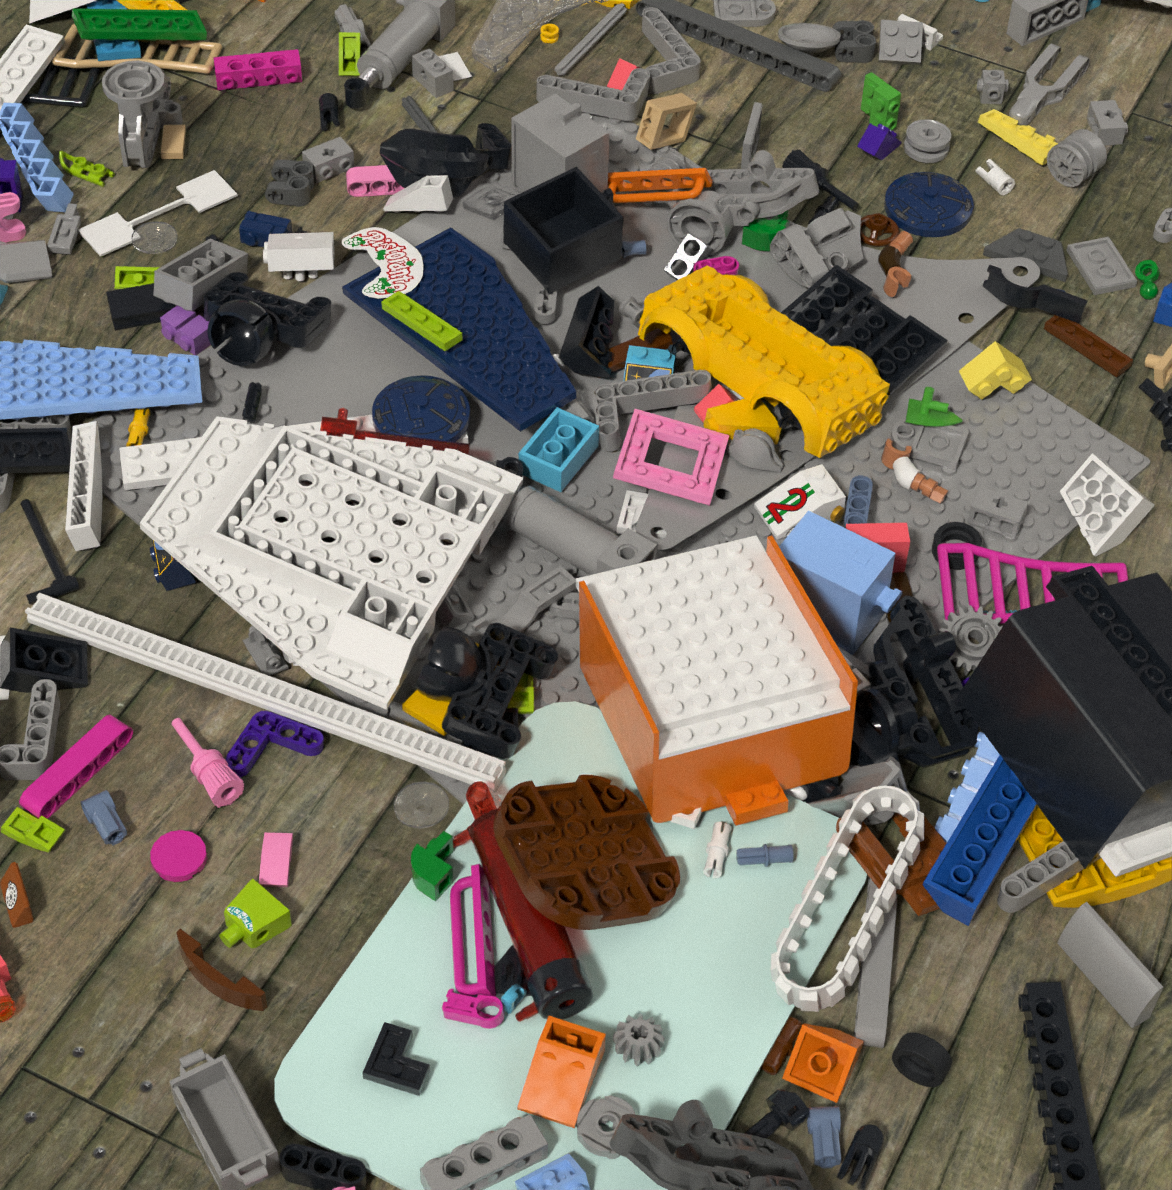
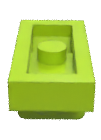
M339 32V76H360L357 62L361 57V33Z

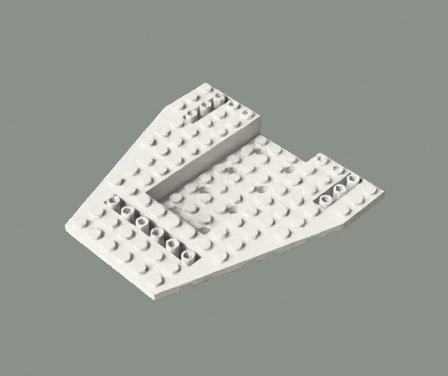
M216 416L141 520L140 529L313 678L387 710L434 632L436 611L472 553L481 554L513 498L522 486L523 477L455 449L445 448V451L433 450V446L427 445L418 448L406 446L405 442L366 437L365 440L353 439L354 435L343 434V437L327 435L326 431L285 425L274 428V424L264 423V426L247 424V420ZM300 482H306L310 485L303 486L300 484ZM351 501L358 505L351 506L348 505L346 502ZM279 517H286L288 521L280 523L277 522L275 519ZM398 521L403 523L404 525L399 526L394 524L393 522ZM330 536L333 537L335 541L327 543L324 542L322 539ZM440 541H446L452 545H443ZM377 556L383 561L373 563L369 559ZM421 577H427L431 581L428 583H420L417 579Z

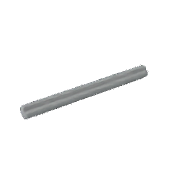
M617 4L555 66L554 71L557 72L558 76H564L627 12L625 4Z

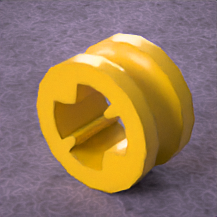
M555 24L541 26L540 39L544 43L549 44L558 41V26Z

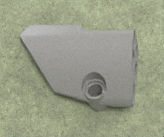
M839 208L816 218L807 228L802 229L798 224L789 226L778 231L770 244L771 254L777 264L790 278L800 285L810 288L835 265L847 271L864 259L860 238L861 216L849 210L844 212L842 208Z

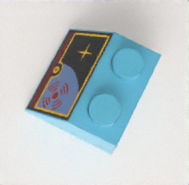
M629 345L623 381L674 374L676 354L673 355L669 350Z

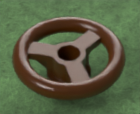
M876 213L861 218L860 238L865 244L877 247L887 246L899 235V227L896 222L883 214ZM863 225L870 229V237L863 234L861 230ZM883 233H892L889 238L877 240L878 236H881Z

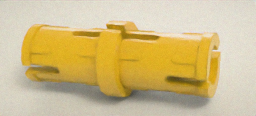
M135 408L133 421L129 424L128 428L130 434L126 447L132 446V444H134L133 446L142 445L143 439L148 433L147 423L150 416L148 408L145 411V415H143L144 409Z

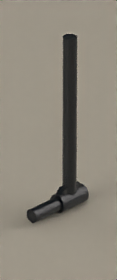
M22 500L20 505L56 579L53 580L50 587L27 594L26 598L29 605L37 601L36 596L39 593L56 598L79 590L76 577L65 576L30 500Z

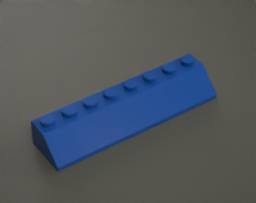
M1001 755L997 758L923 882V886L942 912L967 926L970 925L1038 807L1035 800L1032 799Z

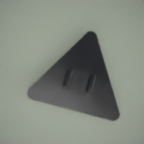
M513 944L494 966L496 994H505L514 984H519L526 989L527 994L525 996H532L527 984L533 971L519 945Z

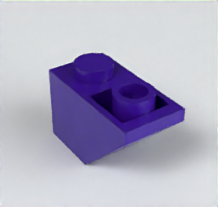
M870 123L857 147L883 160L898 148L902 142L896 138L897 134L880 123L877 127Z

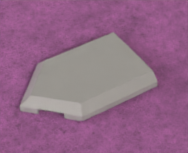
M45 240L0 244V280L4 283L52 278Z

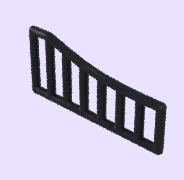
M51 60L46 67L48 70L38 95L26 94L21 102L85 107L101 67L91 68L80 98L68 97L79 68L69 69L59 96H48L47 94L57 69L61 67L53 65Z

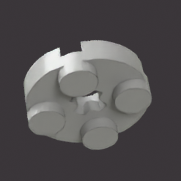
M605 1096V1099L596 1101L592 1099L581 1108L577 1117L578 1141L585 1149L595 1155L609 1159L618 1158L620 1155L612 1150L609 1142L622 1116L625 1114L635 1115L632 1106L615 1096ZM608 1121L613 1122L612 1128L614 1130L608 1132L603 1131L599 1125L600 1123L607 1124Z

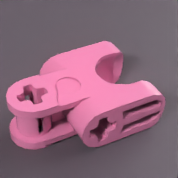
M11 192L0 194V241L5 243L21 240L26 235L25 225L19 219H3L7 215L15 214L20 208L19 197Z

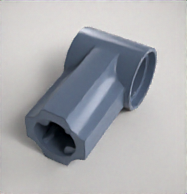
M107 790L80 802L88 822L95 825L106 845H116L122 842L123 838L127 835V830L116 813L115 804Z
M808 1107L807 1127L809 1135H812L814 1165H818L821 1168H832L840 1165L839 1134L841 1118L839 1107Z

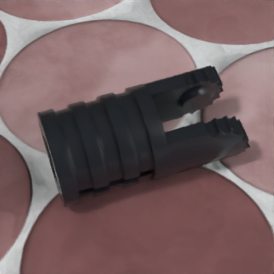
M331 93L321 95L319 98L320 125L323 131H327L329 129V122H333L336 127L340 125L338 98Z

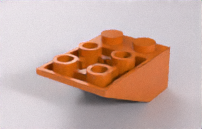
M548 1016L539 1038L517 1109L575 1128L578 1114L584 1106L605 1052L606 1034Z

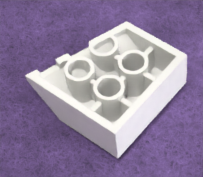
M1093 453L1060 490L1095 557L1121 544L1154 507V504L1109 464Z

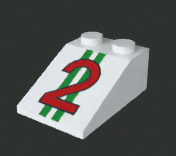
M821 464L798 472L754 503V508L778 540L787 537L808 510L832 522L833 520L830 519L832 511L839 505L845 508L846 496Z

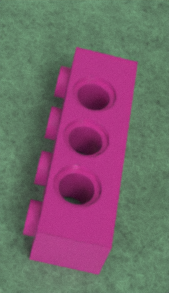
M298 49L213 57L217 90L302 82Z

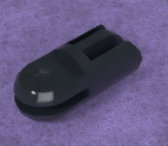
M866 1124L858 1129L837 1174L838 1179H843L853 1159L855 1162L847 1178V1183L853 1186L863 1165H867L857 1187L859 1190H865L884 1144V1135L879 1127L873 1124Z

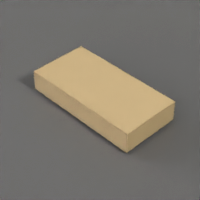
M186 125L163 126L161 159L184 158Z

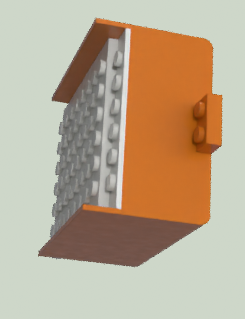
M751 536L576 578V588L579 592L580 668L654 822L663 823L672 820V815L678 813L692 814L694 809L701 808V812L723 806H726L735 826L788 812V799L783 790L836 777L848 770L858 680L773 536L767 537L766 551L758 537Z

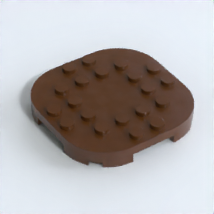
M579 775L576 782L535 787L532 780L522 782L508 791L495 814L493 822L496 841L527 900L548 919L565 927L578 930H595L655 919L666 910L680 884V871L675 857L665 856L645 820L649 814L646 806L629 789L625 788L623 792L619 787L610 785L612 780L601 776Z

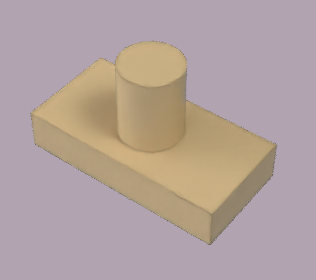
M1172 344L1163 356L1148 354L1145 359V367L1154 369V383L1161 389H1164L1172 378Z

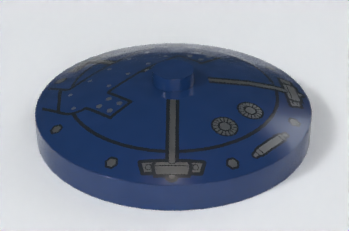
M915 172L899 177L888 187L884 201L887 216L894 220L900 229L923 237H944L959 232L971 220L974 207L972 195L963 184L949 176L934 172Z
M410 376L389 384L377 395L372 406V421L374 429L381 439L405 442L406 446L422 448L423 445L433 446V450H441L454 444L466 432L470 421V406L465 394L453 383L433 376Z

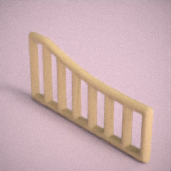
M73 24L64 38L65 43L52 59V63L55 66L78 69L113 67L122 62L140 60L150 62L160 69L209 74L214 67L213 57L219 56L222 45L220 43L200 40L150 41L138 39V41L150 42L142 59L130 58L98 61V58L85 60L94 43V40H85L75 60L66 59L64 56L76 34L79 33L76 25ZM159 44L170 45L163 60L151 59ZM179 46L191 48L184 62L172 61ZM200 49L211 51L205 65L193 63Z

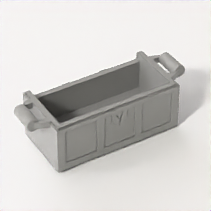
M200 1048L179 1058L181 1064L180 1076L169 1081L173 1100L219 1190H246L280 1173L277 1149L226 1055L224 1054L213 1059ZM205 1059L207 1060L206 1063H204V1064H202V1065H200V1066H198V1067H196V1068H193V1069H191V1070H189V1071H187V1072L184 1070V1069H186V1068H188V1067H190V1066H192V1065H195V1064H197V1063H199V1062H201V1061H203V1060H205Z

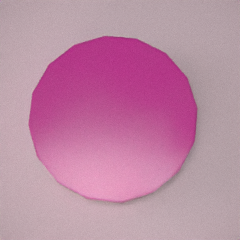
M185 830L168 832L153 844L150 851L151 865L154 871L164 880L172 882L187 881L193 878V875L198 871L200 873L204 869L207 861L206 846L201 837L193 832Z

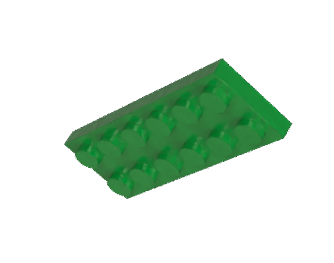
M72 8V18L81 39H106L110 41L116 39H127L130 41L137 39L150 41L206 40L207 31L197 10Z

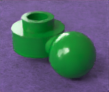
M1144 260L1136 266L1135 274L1138 280L1143 283L1139 291L1141 297L1151 300L1158 294V287L1153 282L1158 279L1160 270L1154 261Z

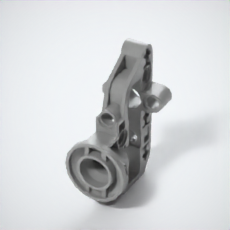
M140 60L126 61L116 64L106 71L102 78V88L107 98L118 103V136L123 166L139 165L141 168H147L151 164L159 133L163 126L183 124L181 106L179 103L169 100L171 80L162 69L150 62Z
M759 150L755 153L747 169L707 170L713 180L711 187L703 188L701 194L694 199L667 201L671 208L666 219L667 230L672 240L678 246H680L687 233L706 244V246L708 245L712 249L711 254H715L723 247L733 226H748L754 219L782 214L803 200L815 197L819 193L815 172L811 168H776L772 155L765 150ZM760 181L767 183L770 187L763 185ZM693 188L674 189L672 192H674V191H690V190H692ZM692 240L685 251L696 255L700 250V245L696 240Z

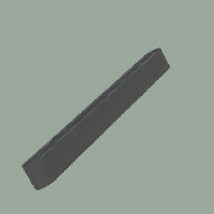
M640 0L636 4V11L641 17L644 9L655 7L663 13L679 33L818 90L829 91L841 78L840 69L831 63L678 1Z

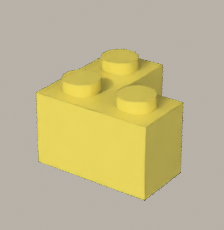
M996 341L959 370L968 390L980 399L990 395L1000 385L1014 394L1032 380L1023 361Z

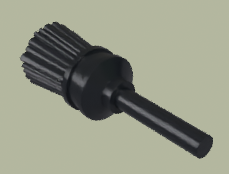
M792 150L785 158L782 165L783 168L813 169L820 191L825 190L853 211L857 209L859 203L830 184L828 170L821 167L820 164L814 163L801 150Z

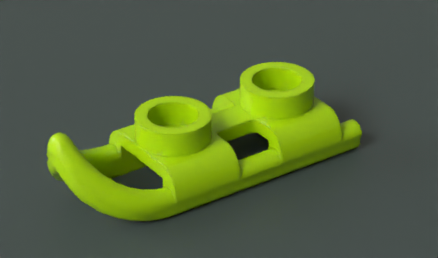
M64 151L59 152L62 168L73 176L101 187L105 186V183L101 181L104 175L112 178L115 176V173L105 168L103 164L94 165L92 162L87 161L85 157H74ZM64 157L73 162L70 168L66 166L63 160ZM84 170H86V171H88V172H90V173H89L88 176H87V175H84L82 172H83Z

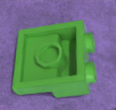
M870 72L865 75L861 110L870 116L869 124L871 123L877 127L880 123L891 131L894 130L897 126L901 93Z

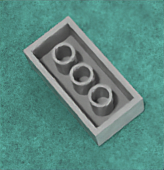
M1013 0L1006 34L1023 47L1083 20L1088 0Z
M208 239L154 271V296L163 299L167 303L178 305L184 310L193 311L204 304L205 293L228 274L241 272L247 275L248 253L213 239Z

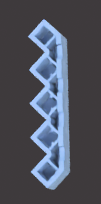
M3 103L0 110V128L34 196L47 211L65 212L74 194L62 180L64 175L52 161L54 156L44 145V137L33 125L34 118L22 103Z
M979 732L977 743L974 745V747L978 748L976 755L971 760L966 759L961 771V774L965 776L963 782L958 788L953 787L947 801V803L951 804L949 812L944 817L939 816L936 822L935 830L946 843L1000 755L983 732Z

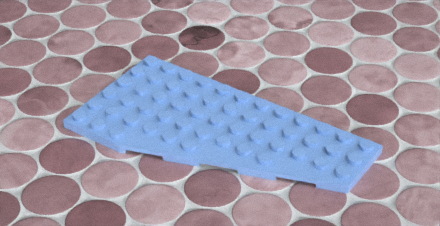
M24 340L23 343H13L10 341H0V420H18L25 417L43 418L49 415L66 416L73 413H96L97 411H120L132 408L145 409L156 406L169 407L171 405L202 403L199 356L169 353L168 357L153 354H132V349L96 346L95 350L60 347V343Z

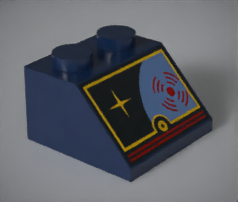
M152 540L153 547H150V554L157 565V568L153 569L157 583H162L166 591L196 583L195 576Z

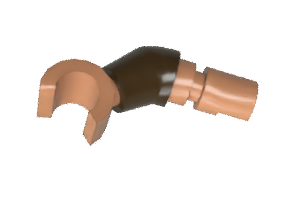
M901 231L889 246H885L878 257V264L886 275L883 289L890 297L896 295L899 284L903 288L908 287L912 276L907 270L901 268L900 263L901 256L913 242L912 236L906 231Z

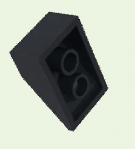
M9 628L0 645L1 689L30 693L32 692L33 685L43 679L52 680L56 684L57 690L85 688L88 685L86 641Z

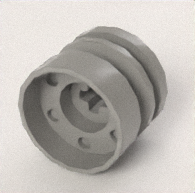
M1079 129L1051 148L1047 155V165L1052 176L1064 186L1075 187L1105 165L1107 158L1106 148L1102 140L1090 130Z

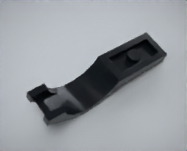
M993 265L988 266L987 272H989L988 280L984 281L983 287L1001 302L1020 309L1038 308L1078 324L1082 320L1088 300L1044 284L1038 287L1019 286L1006 279L1002 274L1001 268Z

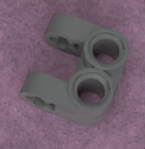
M865 20L839 21L833 25L832 28L839 33L840 30H844L841 33L840 42L835 46V56L838 61L868 63L873 60L876 38L873 36L874 25L871 22Z
M275 161L271 175L277 181H272L267 185L265 198L274 204L293 205L296 207L307 205L310 202V191L314 187L313 165L308 161Z

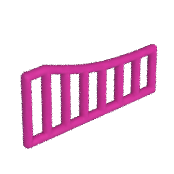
M941 543L937 546L945 620H948L947 617L950 612L955 614L948 553H963L968 602L973 607L974 612H977L980 607L974 555L989 559L995 613L992 614L991 619L994 620L1000 617L1001 621L999 624H1005L1007 619L1013 614L1006 613L1000 562L1015 566L1020 610L1031 607L1026 568L1041 570L1045 603L1055 600L1046 588L1052 578L1051 571L1070 572L1093 566L1102 578V573H1117L1118 583L1128 580L1127 567L1122 562L1071 563L1043 561L1010 555L970 543Z

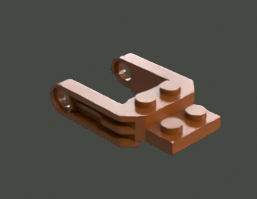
M895 812L892 819L906 839L909 833L906 831V822L909 820ZM925 816L924 841L920 842V852L914 864L908 866V876L902 888L896 889V894L902 895L918 916L940 909L923 886V882L947 844ZM839 818L836 823L837 833L839 832V822L841 818ZM862 822L859 833L854 834L848 848L853 857L878 889H880L887 876L885 871L888 865H893L895 860L892 859L866 824Z

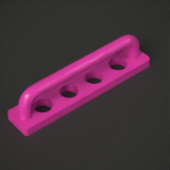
M476 864L471 866V876L456 881L450 891L454 984L456 990L462 995L474 996L482 994L496 997L489 877L482 866ZM472 887L478 982L473 984L466 983L461 901L462 891Z

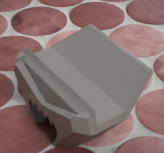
M890 756L886 762L862 767L850 765L848 770L841 775L844 779L838 786L841 788V794L808 804L841 818L846 810L852 808V800L864 790L884 785L895 786L904 792L908 791L900 763ZM875 812L866 817L863 822L866 826L884 823L895 812Z

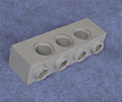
M530 1114L523 1118L517 1117L509 1121L505 1127L495 1132L488 1131L484 1133L477 1141L471 1144L459 1145L450 1154L440 1159L433 1158L426 1162L420 1168L421 1184L425 1190H485L548 1158V1143ZM508 1144H513L517 1146V1148L513 1150H507L504 1148V1146ZM479 1158H487L490 1160L489 1162L484 1164L476 1162V1160ZM454 1171L462 1173L459 1177H451L448 1174Z

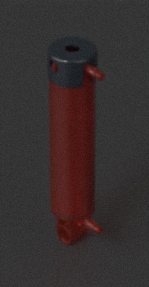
M477 781L471 784L466 792V799L475 820L466 830L454 836L453 848L472 840L528 981L527 985L534 1002L521 1009L520 1012L516 1013L515 1017L518 1022L529 1019L538 1013L544 1019H548V1016L558 1019L569 1018L581 1012L591 1003L594 991L585 969L578 959L566 927L541 914L523 894L494 835L493 822L495 814L502 803L501 798L486 783Z

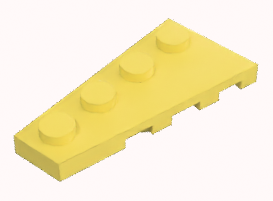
M995 109L981 114L978 123L983 125L988 131L995 133L1003 141L1010 143L1018 151L1026 154L1041 165L1047 163L1048 152L1058 144L1054 142V137L1048 134L1043 137L1035 133V128L1029 125L1020 126L1017 124L1018 120Z

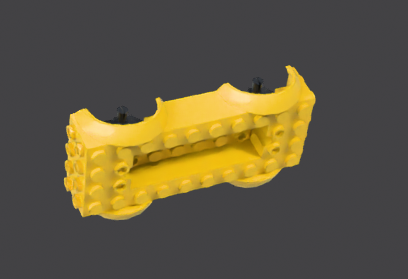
M707 265L664 286L654 293H650L645 298L643 314L639 321L638 335L640 339L644 341L647 333L657 328L666 334L670 333L673 342L668 347L670 353L674 355L682 350L690 354L694 370L708 371L712 377L748 400L751 409L754 408L756 402L762 397L774 407L779 404L782 419L778 420L779 427L785 429L789 425H793L802 430L804 433V450L821 458L827 453H832L840 445L847 444L853 437L863 434L866 429L876 426L880 422L883 405L888 399L887 392L890 384L881 379L872 359L864 352L851 346H830L823 339L818 338L803 326L798 325L786 315L781 314L770 306L765 292L753 280L742 275H722Z

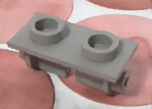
M251 626L249 628V638L244 639L243 643L260 672L271 676L288 669V665L276 645L254 626Z

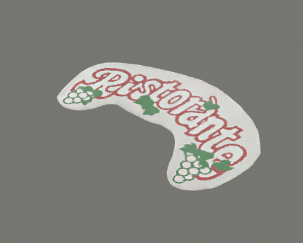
M372 227L360 230L342 239V245L345 248L367 250L373 261L381 268L379 276L363 288L362 293L365 296L379 299L388 298L397 291L406 294L412 291L421 281L423 276L421 254L414 246L395 233L383 228Z

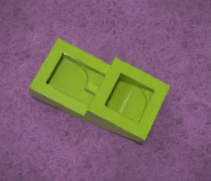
M523 673L507 708H517L518 714H532L534 712L532 676Z
M16 807L1 827V833L29 847L48 853L65 832L64 828L42 815L37 819L19 807Z

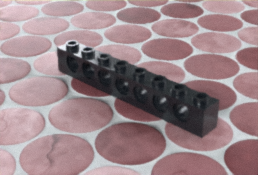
M1061 982L1026 983L1023 994H1019L1018 1006L1020 1012H1024L1025 1015L1023 1033L1024 1037L1029 1038L1030 1042L1028 1061L1030 1064H1034L1035 1073H1033V1088L1035 1091H1039L1040 1099L1038 1100L1037 1108L1039 1117L1044 1118L1045 1127H1043L1042 1136L1044 1145L1049 1146L1048 1170L1049 1173H1054L1055 1183H1053V1190H1101ZM1043 1039L1049 1040L1052 1043H1047ZM1048 1066H1054V1067H1056L1058 1070H1053V1069L1049 1068ZM1053 1092L1060 1093L1063 1097H1058ZM1057 1119L1065 1120L1068 1124H1062ZM1063 1147H1069L1074 1152H1068ZM1068 1175H1075L1079 1180H1073Z

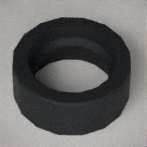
M945 523L934 534L932 554L938 562L937 546L942 542L957 539L981 547L982 538L975 528L966 523ZM948 553L950 569H965L963 553ZM974 555V564L977 562L979 556Z
M907 1033L903 1035L892 1054L893 1064L902 1075L926 1087L941 1085L952 1065V1059L948 1051L936 1040L920 1033Z

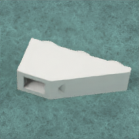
M448 175L425 176L390 196L383 208L384 211H393L395 213L402 211H447L453 200Z

